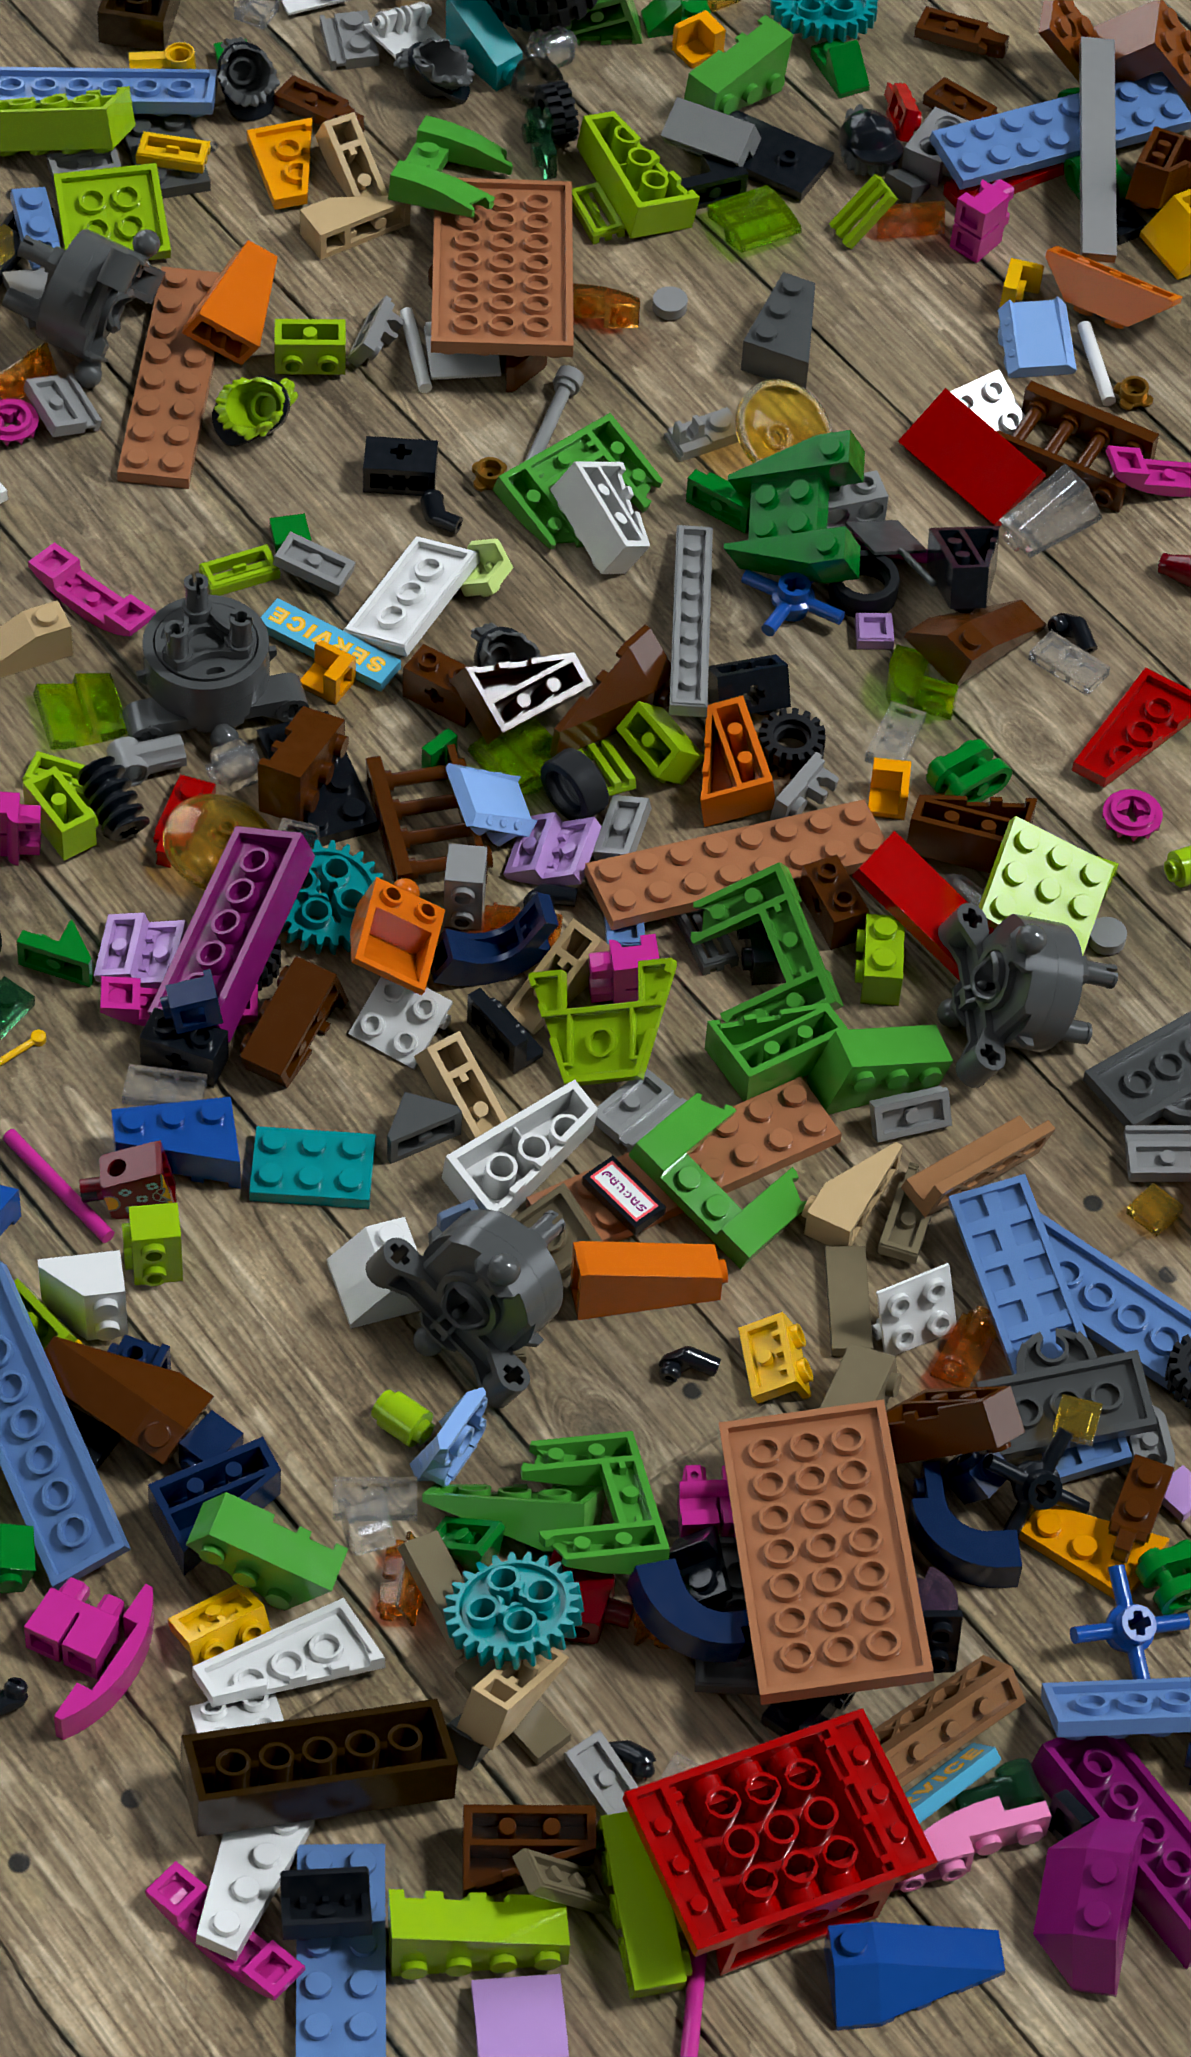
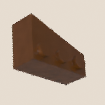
M305 706L299 710L285 728L284 734L288 735L285 741L280 742L276 740L271 746V751L275 753L270 760L261 758L258 762L259 811L299 825L302 824L308 812L313 813L316 809L322 785L330 783L334 773V763L338 757L343 758L349 744V737L345 736V719Z
M919 795L910 820L907 843L921 857L991 873L1009 820L1017 816L1033 824L1038 798H1026L1025 803H1003L1002 797H990L989 802H967V796Z
M1011 1386L925 1389L886 1410L896 1465L987 1450V1453H997L1011 1447L1010 1441L1025 1433Z
M464 1804L462 1818V1899L467 1897L469 1892L486 1893L488 1896H493L525 1886L512 1857L523 1848L582 1866L593 1864L596 1852V1805Z

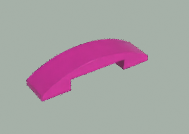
M1108 445L1106 449L1107 456L1115 477L1121 482L1150 494L1170 497H1191V463L1144 459L1140 448Z
M55 542L28 561V567L61 602L88 622L105 631L121 636H131L145 626L156 614L154 609L133 595L129 594L127 597L122 598L82 571L80 559Z
M101 976L100 1013L124 1022L145 1026L150 1017L148 1010L159 988L140 987L141 978ZM258 984L251 995L238 1026L257 1021Z
M145 1583L123 1615L124 1637L127 1640L94 1688L91 1690L76 1683L54 1715L56 1737L65 1740L88 1728L105 1715L121 1699L133 1683L145 1661L153 1635L154 1597L152 1586Z
M175 1861L145 1890V1895L171 1924L209 1959L247 1987L275 2001L305 1971V1966L274 1940L267 1943L255 1932L251 1934L236 1961L196 1944V1934L208 1887Z

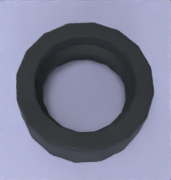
M860 550L859 575L874 577L881 581L885 588L874 594H862L846 587L843 581L829 583V594L832 603L836 608L845 611V615L855 618L856 613H887L891 610L898 596L900 578L898 568L891 559L885 555H873L869 550Z
M574 748L564 749L546 761L541 767V781L549 800L558 812L568 820L593 817L608 805L609 793L606 782L591 759L581 751Z

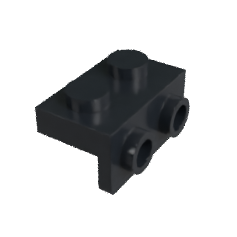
M368 1867L323 1868L280 1872L283 1940H310L333 1937L353 1938L356 1936L373 1935Z

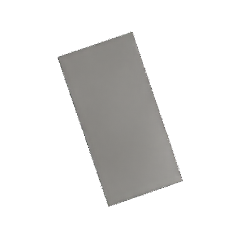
M679 97L676 98L660 135L665 143L698 155L707 154L743 167L747 156L754 157L761 140L755 124Z

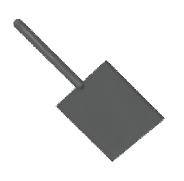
M898 520L845 522V526L873 555L899 554L931 587L936 586V581L910 555L926 553L927 549Z

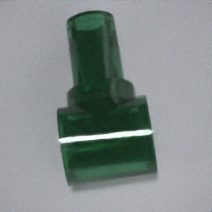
M1019 1758L999 1766L994 1772V1777L989 1779V1783L964 1790L955 1796L954 1800L957 1810L999 1796L1004 1810L1045 1801V1797L1030 1760Z

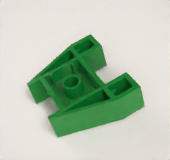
M851 430L815 435L728 475V481L733 488L751 498L748 540L724 543V550L739 569H748L778 576L795 572L805 575L812 582L824 584L859 579L860 545L846 526L827 529L829 488L864 483L865 450Z

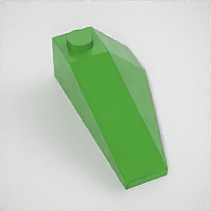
M449 1484L446 1487L433 1485L422 1494V1502L458 1517L502 1521L506 1527L505 1536L547 1552H553L554 1548H545L539 1542V1531L600 1525L606 1498L603 1486L552 1484V1489H544L539 1492H531V1488H528L527 1484H513V1486L501 1487L498 1489V1492H491V1486L486 1484Z

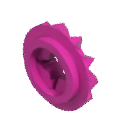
M20 399L0 400V440L8 446L11 441H17L22 445L25 438H34L35 430L39 428V415L35 408L28 402ZM17 421V426L10 424L8 427H4V422L12 423Z
M1125 789L1113 793L1106 799L1102 818L1106 821V829L1115 830L1118 838L1123 835L1130 836L1134 842L1141 836L1149 839L1152 832L1159 831L1163 812L1158 801L1150 794L1140 790ZM1129 808H1132L1137 821H1130L1129 816H1127Z

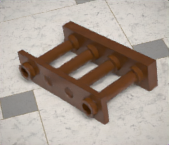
M1032 380L1024 393L1022 412L1025 417L1012 436L997 430L1001 436L1046 474L1043 481L1118 513L1122 509L1126 484L1115 477L1113 469L1106 476L1089 469L1102 448L1107 449L1108 445L1140 448L1144 459L1154 460L1159 434ZM1038 421L1057 428L1044 449L1026 442ZM1070 435L1089 442L1076 463L1057 455Z
M455 744L447 745V763L445 765L392 773L391 770H384L381 756L366 758V785L373 811L378 819V829L393 883L402 878L414 881L418 880V876L446 871L447 856L416 861L415 857H408L407 851L410 850V846L465 837L468 845L484 846L481 835H477L470 827L466 826L454 791L453 794L400 802L399 799H392L391 792H394V788L449 779L445 769L448 763L467 766L464 758H458ZM458 808L462 822L408 831L407 828H400L399 821H402V817ZM486 845L484 847H487L488 870V868H493V857L490 846Z

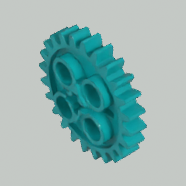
M771 0L770 15H774L773 20L781 22L780 25L785 29L790 28L792 34L802 33V39L814 36L815 42L820 41L821 38H826L829 43L833 42V38H838L845 42L846 36L857 39L858 33L867 34V28H873L874 22L877 19L878 0Z
M315 840L314 849H312L315 859L302 885L306 889H300L280 933L288 931L287 943H291L297 938L300 939V950L303 951L309 944L315 945L316 954H320L323 946H328L331 954L336 955L338 945H342L347 952H350V929L356 908L352 909L344 905L357 907L358 902L375 878L383 879L384 875L383 873H374V861L362 863L363 851L352 856L349 854V844H346L340 851L336 850L335 840H331L328 848H322L320 841ZM331 874L339 875L340 878H335V877H332V876H330V875H331ZM316 916L321 918L322 920H314L310 917Z
M510 1552L507 1561L501 1562L499 1557L493 1555V1565L487 1567L479 1561L476 1563L478 1570L476 1574L464 1571L462 1572L464 1583H452L454 1594L446 1595L447 1608H444L448 1636L453 1638L456 1650L464 1648L466 1659H471L478 1655L480 1666H484L491 1659L495 1660L497 1670L502 1668L505 1661H511L514 1670H518L520 1661L525 1659L532 1667L536 1666L535 1656L541 1654L548 1660L552 1659L551 1648L555 1647L565 1650L564 1638L575 1639V1626H580L583 1623L581 1613L584 1612L579 1582H574L572 1571L563 1572L560 1561L549 1566L547 1555L542 1556L537 1562L532 1560L531 1552H527L522 1560H516L514 1552Z

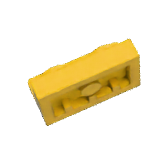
M780 1312L738 1328L751 1396L758 1404L796 1391L802 1399L811 1397L809 1382L813 1381V1373L809 1362L803 1357L802 1347L806 1346V1339L798 1323L793 1324L784 1312Z
M239 1584L167 1619L172 1634L189 1652L193 1666L271 1631L263 1603L248 1587Z

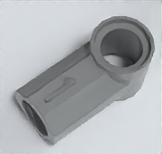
M178 734L138 742L134 737H121L111 742L106 750L108 756L115 758L112 766L123 765L125 767V773L120 778H129L132 782L130 787L144 782L149 774L187 766L184 743L181 735Z

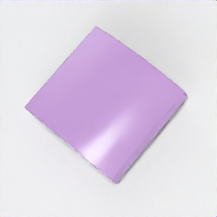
M556 812L532 815L531 818L537 820L529 837H516L503 875L509 880L536 885L542 883L561 886L582 884L585 875V863H588L592 856L602 827L595 817L562 821Z
M145 913L108 914L94 972L95 980L101 982V976L141 978L140 987L159 988L188 928L186 920L149 922Z
M560 1974L471 1980L478 2057H569Z

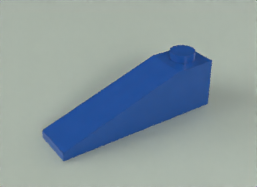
M882 1922L829 1925L827 1928L824 1955L836 2031L881 2027L894 2021V2017L916 2008L919 2011L930 2006L934 2000L953 1992L959 1994L1005 1974L999 1930Z

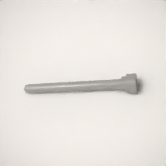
M564 365L557 370L553 379L555 395L525 461L546 449L568 398L573 397V395L580 391L584 382V376L577 368Z

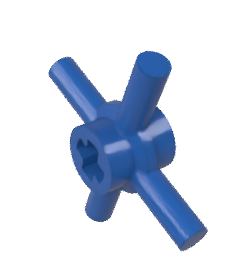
M748 569L742 576V583L771 595V601L775 609L761 627L762 632L767 636H773L785 620L790 622L800 621L806 617L808 612L838 625L844 619L845 611L815 599L814 590L811 588L813 582L803 574L787 573L779 579V582Z
M1114 1565L1109 1567L1108 1571L1116 1607L1108 1614L1106 1623L1071 1627L1070 1638L1074 1644L1106 1640L1113 1649L1127 1653L1133 1679H1150L1144 1650L1150 1646L1156 1633L1189 1629L1190 1618L1187 1613L1154 1616L1147 1607L1133 1603L1125 1565Z

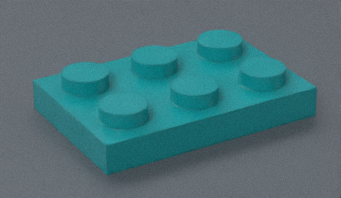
M256 1126L249 1201L369 1209L376 1134Z

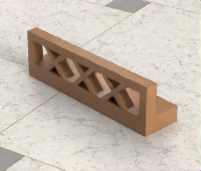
M1019 1115L906 1179L901 1188L926 1218L949 1205V1196L978 1188L1038 1154L1055 1131V1127L1047 1120L1031 1129Z
M982 1655L876 1727L874 1732L880 1744L883 1743L881 1746L901 1787H903L1026 1703V1700L1012 1666Z

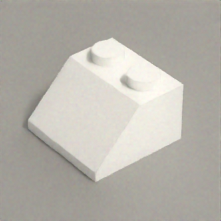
M405 1217L366 1226L327 1258V1265L350 1328L420 1311L406 1296L374 1285L367 1277L365 1270L369 1258L391 1238L404 1239L417 1250Z
M120 1250L37 1259L41 1301L66 1327L86 1340L99 1339L109 1341L128 1335L126 1294Z

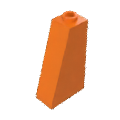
M248 240L228 261L182 328V334L242 366L261 344L278 256Z
M573 1242L570 1289L578 1320L721 1300L722 1284L728 1283L725 1259H718L715 1244Z

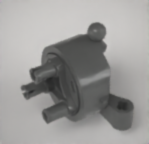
M89 229L80 231L66 250L58 246L53 248L28 235L23 238V242H21L18 248L17 256L45 268V272L48 273L42 297L36 299L10 287L4 296L2 306L36 322L37 338L84 359V361L77 365L74 372L76 380L84 388H93L101 381L102 362H107L108 360L104 358L109 348L107 336L121 329L119 318L126 303L136 297L152 305L166 272L147 263L149 258L154 256L160 248V239L152 230L145 229L136 233L132 242L134 250Z
M195 573V582H193L192 574L184 579L185 598L166 605L148 622L142 640L144 670L136 671V676L139 682L147 685L153 698L131 702L123 709L122 716L128 736L134 737L138 742L173 735L180 731L197 729L198 732L211 733L210 744L215 751L228 754L233 752L239 744V734L235 727L244 723V719L264 716L288 722L296 716L303 706L309 708L298 675L282 673L270 676V661L277 655V649L275 645L269 646L268 631L259 615L247 605L232 598L208 595L207 577L201 573Z
M972 903L960 905L938 928L939 938L958 964L960 982L952 988V998H948L940 1003L937 1008V1017L940 1023L948 1028H957L961 1025L966 1027L968 1043L956 1063L957 1076L966 1086L979 1088L1003 1068L1006 1062L1004 1046L1044 1052L1053 1048L1060 1041L1078 1044H1088L1090 1042L1093 1030L1091 1023L1074 1019L1081 997L1082 986L1084 984H1091L1112 989L1118 981V973H1115L1118 969L1115 964L1088 961L1086 956H1082L1078 938L1068 925L1012 913L989 934L985 913L981 908Z
M489 1209L471 1210L462 1214L443 1232L435 1226L428 1233L429 1246L426 1248L423 1256L406 1240L391 1238L366 1263L367 1277L374 1285L406 1296L421 1311L419 1315L422 1327L417 1329L413 1337V1345L417 1352L423 1356L432 1357L439 1354L442 1349L458 1351L472 1365L478 1387L485 1389L486 1397L488 1398L487 1404L493 1408H504L527 1388L530 1383L529 1371L513 1352L524 1346L537 1347L544 1340L538 1333L557 1315L562 1305V1277L552 1255L548 1251V1245L565 1231L566 1223L561 1218L556 1224H553L552 1221L559 1215L553 1210L546 1211L532 1227H526L502 1212Z

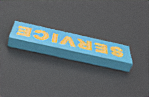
M279 598L260 617L267 628L269 636L314 658V645L319 639L355 656L356 680L380 692L401 669L400 659Z
M971 1743L906 1792L905 1795L919 1824L998 1765L1002 1759L996 1747Z

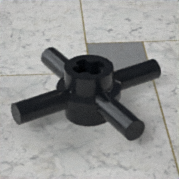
M1059 1426L1041 1460L1025 1461L1016 1466L993 1454H988L985 1457L983 1468L1010 1481L1013 1495L1017 1501L1002 1531L1017 1530V1535H1019L1032 1510H1046L1056 1504L1065 1509L1084 1514L1088 1513L1090 1509L1089 1501L1064 1490L1059 1473L1055 1469L1074 1435L1072 1432Z

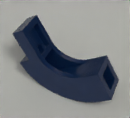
M537 892L512 921L492 931L465 933L444 929L439 935L430 970L433 982L452 986L486 985L514 977L539 963L550 950L547 938L559 926L550 895Z
M940 1461L923 1462L920 1478H914V1499H911L908 1515V1524L912 1537L922 1554L937 1569L960 1582L984 1588L1018 1587L1022 1561L1017 1530L981 1531L961 1523L947 1506Z
M675 1558L636 1565L626 1584L631 1601L641 1621L663 1644L685 1656L709 1662L736 1661L745 1643L747 1646H752L747 1609L736 1612H719L697 1602L687 1591Z

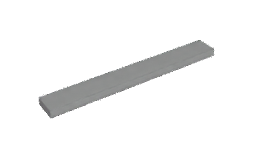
M1081 37L1079 43L1081 256L1097 262L1115 263L1117 257L1115 40Z
M677 525L669 715L707 717L713 528Z

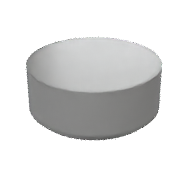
M662 287L654 293L653 311L658 317L665 320L679 319L687 311L688 297L683 290L677 287Z
M1112 917L1098 918L1095 920L1088 944L1099 954H1117L1125 946L1127 929L1118 919Z

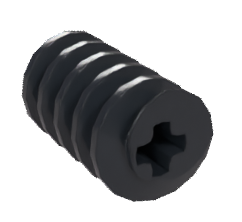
M106 756L84 766L79 771L77 780L79 785L84 787V796L90 800L89 806L96 813L98 823L102 826L103 836L111 841H120L142 831L150 824V820L146 816L137 817L144 811V807L140 803L131 804L138 798L136 791H126L132 785V782L127 777L120 778L125 773V767L123 765L112 766L115 758Z

